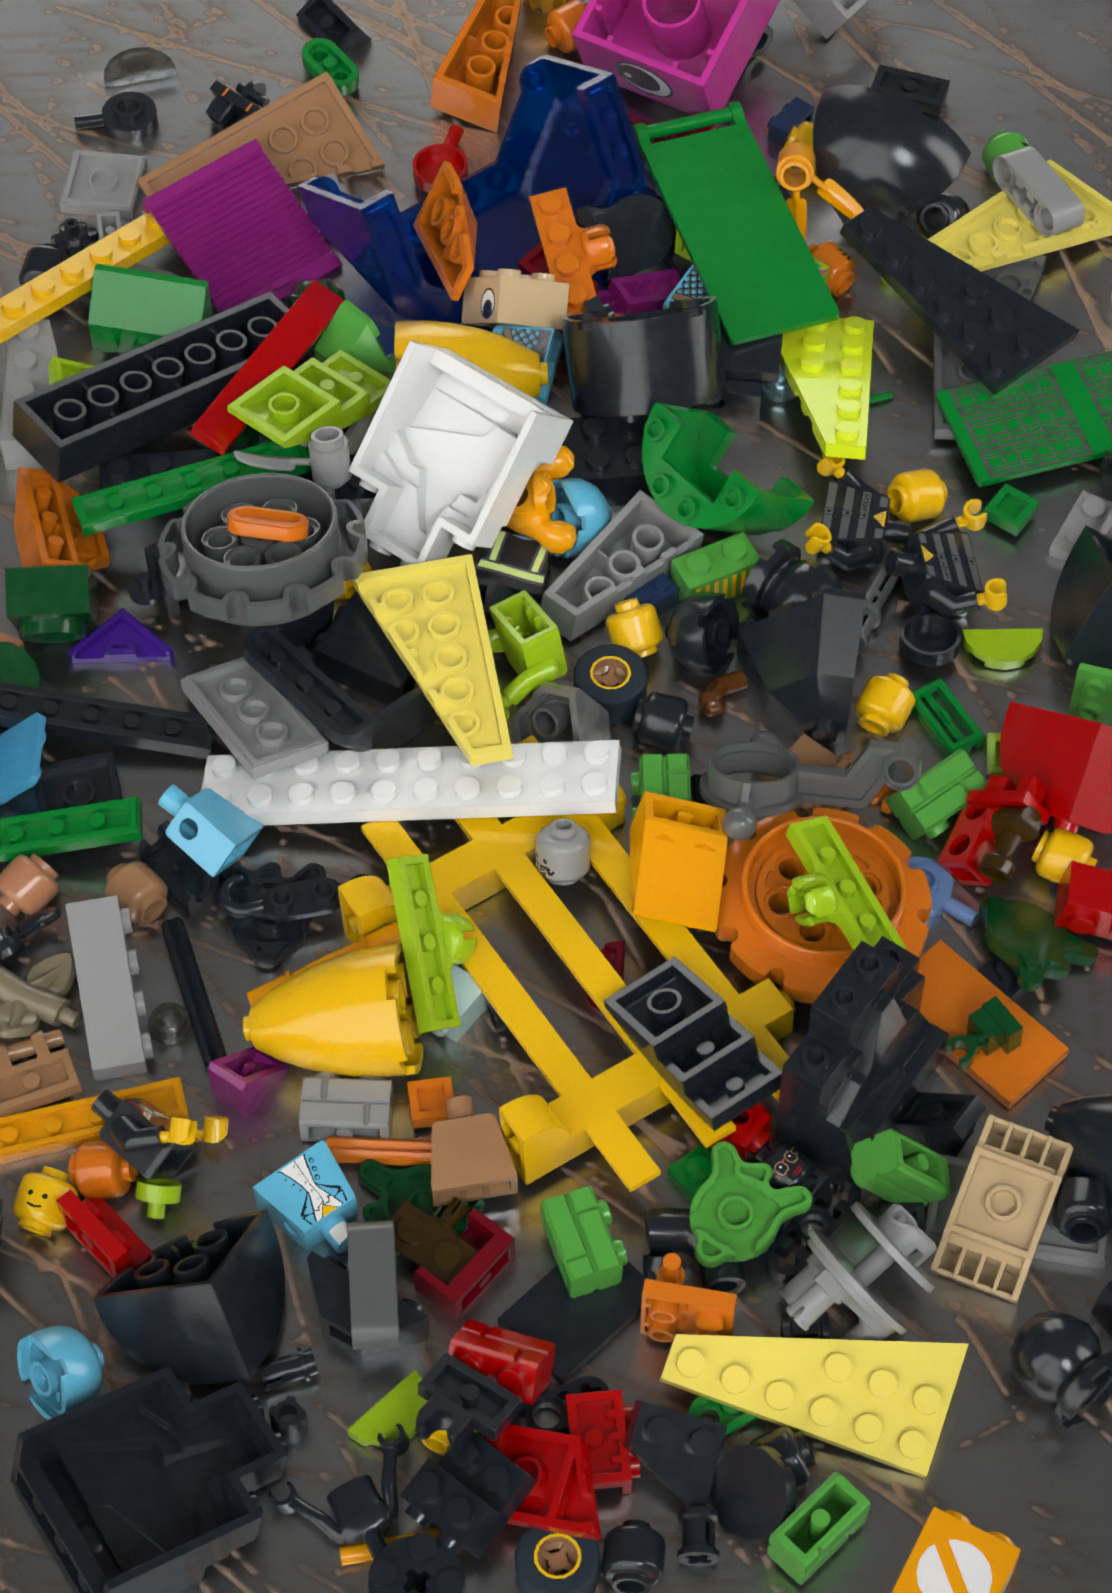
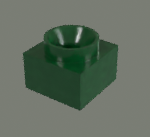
M88 564L5 568L6 617L17 630H20L21 640L33 643L74 642L86 638V627H98L97 579Z

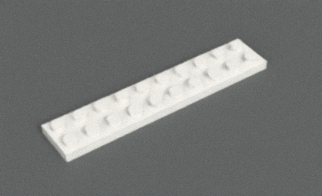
M620 740L511 744L513 759L477 766L470 765L458 746L371 749L365 752L338 750L329 751L327 754L254 780L234 755H208L201 791L205 788L213 790L262 825L617 813L621 747Z

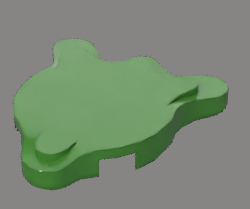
M725 1141L717 1142L713 1145L710 1155L712 1164L711 1174L699 1186L691 1202L689 1221L696 1243L695 1258L701 1265L709 1268L717 1267L725 1262H739L756 1258L764 1253L774 1242L781 1225L786 1220L803 1214L811 1208L813 1202L811 1192L803 1186L781 1189L772 1188L769 1184L773 1175L770 1165L767 1163L744 1162L731 1143Z

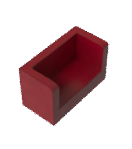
M473 1208L467 1214L468 1229L460 1238L479 1252L448 1286L421 1265L414 1271L415 1290L456 1322L515 1259V1238L476 1208Z

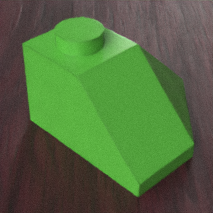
M348 299L343 301L314 348L315 359L322 363L341 349L392 380L396 371V359L393 354L385 356L384 349L376 338L380 335V332L373 320Z

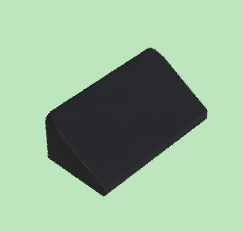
M309 0L296 14L318 38L331 40L345 54L365 45L371 40L334 0Z

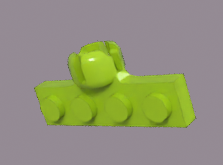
M828 816L790 824L785 835L808 872L806 875L794 877L787 891V902L791 913L809 912L795 916V921L806 927L827 922L835 923L841 928L853 951L861 941L874 947L882 936L907 950Z
M428 854L399 856L386 860L389 883L392 890L419 1034L460 1027L461 1022L451 976V967L468 962L475 952L477 939L463 940L462 932L474 931V926L459 913L444 914L440 912Z

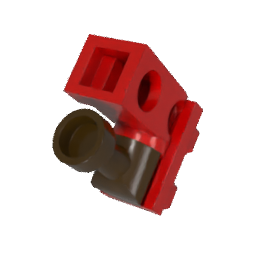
M990 775L984 790H969L965 799L969 805L962 810L937 863L946 872L951 874L960 885L989 886L991 881L1009 883L1015 870V865L1010 859L1020 842L1035 840L1040 835L1038 833L1040 825H1046L1051 814L1041 805L1048 788L1035 776H1022L1017 787L1009 778L1002 775Z

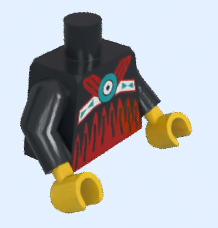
M108 1089L95 1100L91 1107V1110L106 1122L99 1132V1137L148 1180L175 1177L199 1145L200 1140L208 1143H218L228 1133V1117L206 1115L204 1116L203 1129H197V1121L174 1117L169 1118L143 1098L124 1099L122 1101Z

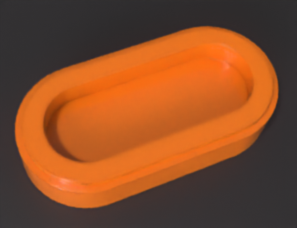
M240 506L231 509L227 514V529L235 535L282 542H295L308 537L309 520L303 514L255 506Z

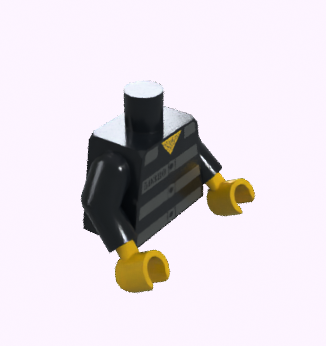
M822 452L824 459L817 463V471L820 475L830 476L833 474L834 477L828 483L822 522L813 524L805 532V536L810 538L805 544L806 552L811 555L817 554L816 562L834 564L843 571H851L869 564L880 563L884 542L905 545L909 540L911 522L888 519L891 499L863 482L849 467H842L845 464V458L825 457Z
M971 499L967 501L964 505L963 515L957 518L951 515L914 532L900 551L891 550L887 554L885 571L890 575L902 577L906 597L911 602L928 606L944 617L955 615L965 617L969 612L980 610L981 605H986L993 611H1000L1006 606V581L1001 578L991 579L985 584L984 592L969 534L960 531L964 527L972 531H978L984 527L987 513H982L979 516L972 515L981 510V500Z

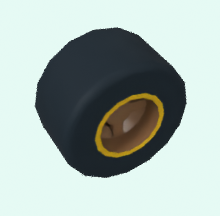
M616 644L600 645L588 650L578 659L574 669V687L580 688L608 711L610 724H620L634 718L640 698H647L646 666L640 656L627 647Z
M529 1527L520 1537L515 1551L516 1583L522 1593H594L601 1572L599 1545L596 1540Z

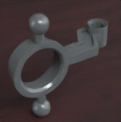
M760 731L755 733L749 741L727 743L711 751L707 758V771L700 778L699 792L703 800L709 805L726 809V814L723 818L725 833L733 840L743 841L755 833L757 828L756 817L784 814L794 810L802 802L865 809L884 784L897 791L909 790L919 781L924 761V751L922 746L911 738H898L892 742L871 739L848 769L800 764L798 757L793 752L781 747L780 740L774 733ZM903 760L911 764V767L902 768L894 762ZM761 773L779 779L751 782L734 779L726 775Z

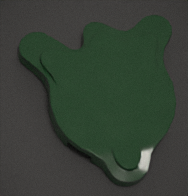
M987 897L981 902L979 915L983 919V927H986L984 941L995 955L1013 969L1017 982L1022 989L1036 991L1040 988L1044 978H1067L1071 969L1069 963L1087 967L1095 963L1099 954L1097 947L1072 935L1066 928L1055 926L1054 916L1047 910L1031 903L1005 900L998 897Z
M366 1160L358 1169L359 1182L379 1196L377 1202L364 1206L362 1210L364 1222L391 1220L405 1200L425 1214L438 1218L448 1207V1205L433 1207L431 1164L414 1165L405 1169H392L374 1160ZM485 1199L464 1202L469 1207V1210L465 1212L454 1227L459 1237L468 1225L467 1214L473 1208L482 1213L486 1205Z

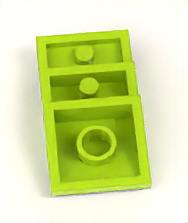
M340 349L322 363L312 357L294 371L283 365L230 403L227 409L230 414L282 447L288 448L308 443L311 440L312 432L320 427L335 426L342 430L372 414L378 409L391 380Z

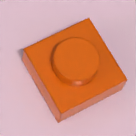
M451 1076L407 1082L413 1129L432 1127V1124L437 1121L449 1120L446 1101L454 1097Z

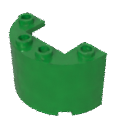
M655 402L644 426L642 442L643 470L653 498L660 508L675 521L699 529L762 535L774 531L780 532L790 527L802 518L815 502L789 478L779 477L773 489L767 491L758 489L739 471L733 470L729 477L717 466L737 433L712 411Z

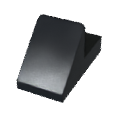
M917 1092L894 1125L899 1131L941 1155L957 1157L974 1133L976 1121L987 1107L977 1095Z

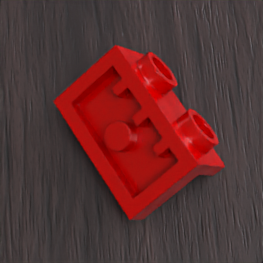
M70 1189L56 1200L58 1209L66 1222V1228L112 1278L128 1266L133 1267L135 1272L140 1266L153 1258L151 1249L103 1198H86L81 1201Z
M622 1389L566 1395L565 1402L569 1434L580 1436L588 1443L594 1490L621 1487L622 1494L631 1493L633 1478H640L639 1461L623 1446L633 1412L632 1404L623 1405Z

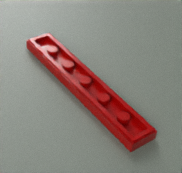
M313 280L193 425L190 435L224 456L248 426V424L230 414L227 406L283 365L293 370L326 330L340 304L345 300L316 280Z

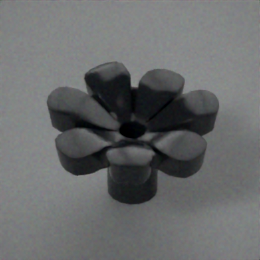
M68 218L59 225V233L51 236V244L60 246L67 254L70 253V257L94 244V241L99 239V234L95 227L88 228L85 222H78L75 218Z

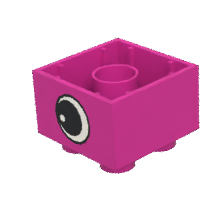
M590 0L572 36L588 74L687 114L692 112L702 113L725 107L780 0Z

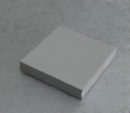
M74 149L59 202L60 212L96 216V214L119 211L120 219L134 220L141 193L137 185V179L146 173L148 166L147 157Z

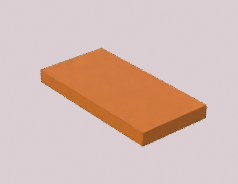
M939 940L920 957L918 972L926 977L920 1012L930 1023L949 1033L948 1040L956 1035H967L968 1015L981 1008L984 1003L995 996L1023 1027L1021 1046L1009 1054H1006L1001 1047L988 1056L981 1050L975 1056L973 1064L968 1069L963 1070L1008 1110L1068 1056L1069 1048L942 940ZM956 1049L952 1053L945 1055L958 1066L959 1059L967 1053L962 1049Z

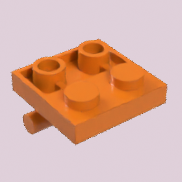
M676 1253L666 1254L663 1258V1265L658 1270L656 1280L645 1278L640 1333L646 1334L659 1342H673L676 1334L733 1336L737 1294L684 1285L685 1272L681 1267L680 1256Z

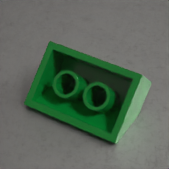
M96 263L88 319L93 349L124 354L213 316L208 281Z

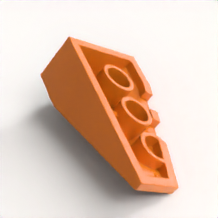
M443 161L413 226L451 300L458 301L474 270L478 223L452 164Z

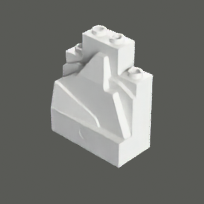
M410 340L349 468V472L361 478L359 484L363 488L376 493L374 501L364 519L366 538L371 540L369 546L384 555L391 556V554H394L401 558V566L447 558L454 542L474 551L476 546L492 548L502 526H507L533 471L542 463L553 464L573 420L450 349Z

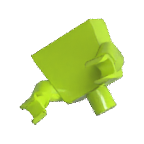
M525 590L489 607L496 627L495 629L488 630L492 654L505 652L509 664L519 674L503 689L504 693L501 695L506 722L510 716L508 708L514 704L516 706L530 692H535L543 683H555L557 678L565 675L568 671L557 625Z

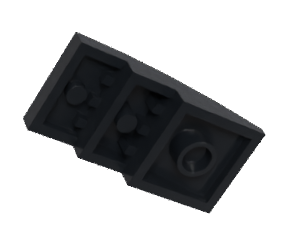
M675 956L604 1000L606 1009L633 1044L681 1099L713 1131H716L780 1089L782 1070L757 1049L755 1036L728 1014L726 1001Z

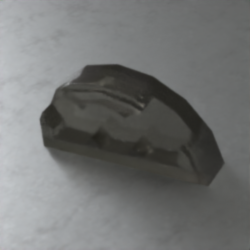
M149 47L131 48L122 51L110 59L104 69L105 88L177 76L176 67L171 58L162 51Z

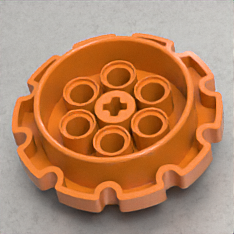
M814 808L812 815L809 817H799L793 810L784 814L769 816L757 822V828L751 836V840H734L726 850L718 925L715 932L717 939L732 943L729 959L751 981L759 984L769 978L771 982L778 983L793 1001L808 1004L814 1003L851 955L853 949L841 928L835 923L827 922L806 927L797 923L795 916L809 913L808 911L790 912L787 902V891L792 884V879L785 877L794 878L808 874L785 835L790 824L828 816L906 946L907 951L919 957L924 948L929 930L928 925L923 922L929 920L932 898L930 887L922 869L908 867L911 858L910 849L884 827L876 825L868 829L859 824L860 817L858 815L837 809ZM774 911H781L786 914H777ZM805 938H812V939H815V940H817V941L812 942V941L805 940Z

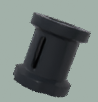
M824 1312L809 1326L807 1331L803 1330L794 1321L795 1318H790L788 1313L780 1315L781 1338L830 1339V1325L827 1312Z
M705 1506L680 1509L678 1511V1521L682 1525V1548L677 1550V1561L693 1567H705L718 1563L720 1551L715 1548V1525L719 1523L718 1511Z

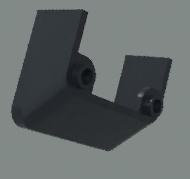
M334 600L298 620L279 625L258 626L250 631L244 639L243 654L246 662L335 744L356 752H365L371 749L397 748L434 724L435 710L419 686L370 716L314 665V657L305 647L315 642L321 632L326 633L333 623Z

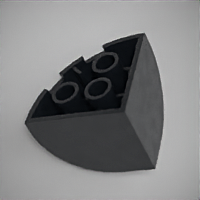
M827 86L816 109L813 125V151L816 157L815 165L819 179L823 182L828 178L833 179L864 210L872 206L895 221L917 212L939 197L959 176L971 152L956 132L943 120L936 123L920 112L921 105L895 93H892L889 98L870 93V87ZM833 207L843 224L851 220Z
M1088 526L1084 527L1063 566L1054 593L1051 610L1052 634L1062 653V659L1078 669L1080 663H1085L1112 670V538Z
M267 1210L250 1212L214 1222L213 1227L215 1230L208 1231L189 1241L186 1234L179 1236L152 1250L154 1260L143 1264L135 1272L133 1267L128 1266L111 1279L95 1295L93 1301L104 1325L116 1342L136 1361L150 1370L156 1372L169 1366L178 1380L182 1379L187 1383L207 1384L230 1381L234 1384L240 1380L243 1383L251 1379L277 1339L285 1305L283 1258L279 1240Z

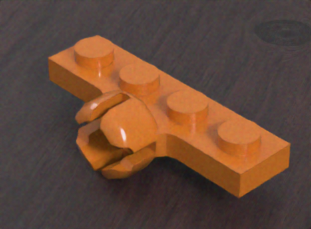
M566 187L530 196L529 199L549 273L555 275V282L569 283L567 315L581 313L580 310L583 303L596 296L592 275L599 271L611 269L617 264L614 242L608 235L611 231L604 224L580 228L576 224Z

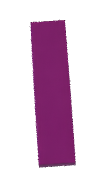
M675 269L612 278L608 289L599 291L596 296L598 295L602 304L608 303L613 312L622 315L663 310L665 300L682 278Z

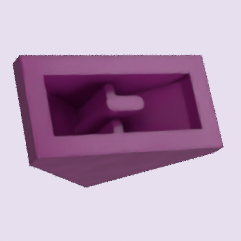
M254 1046L213 1060L208 1067L213 1098L246 1120H249L285 1077L289 1067L255 1049Z

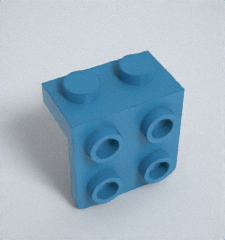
M38 712L0 734V805L7 803L10 799L35 786L40 778L42 746L46 740V717Z

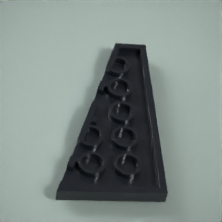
M872 206L842 226L840 234L993 395L1074 340L1079 332V329Z

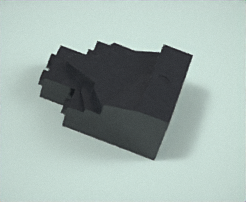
M884 936L879 939L874 947L861 941L811 1005L808 1033L783 1064L775 1142H790L816 1162L817 1168L830 1176L846 1174L852 1177L851 1152L854 1144L869 1137L874 1140L876 1134L893 1128L897 1119L917 1092L921 1091L945 1056V1044L948 1041L949 1033L930 1023L920 1012L926 978L918 972L920 958Z
M167 1366L18 1433L10 1481L76 1593H180L202 1580L206 1567L229 1557L231 1551L257 1539L263 1518V1508L253 1491L282 1478L288 1457V1447L283 1436L278 1431L273 1432L266 1421L264 1409L259 1398L255 1394L250 1395L241 1380L193 1402L191 1391L186 1382L182 1379L178 1380L171 1368Z

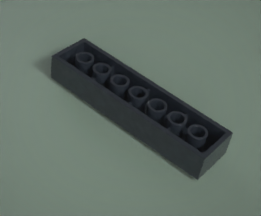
M268 292L18 398L13 402L12 436L60 483L198 421L289 309L273 293ZM316 342L292 371L312 357H315L314 348L316 347Z

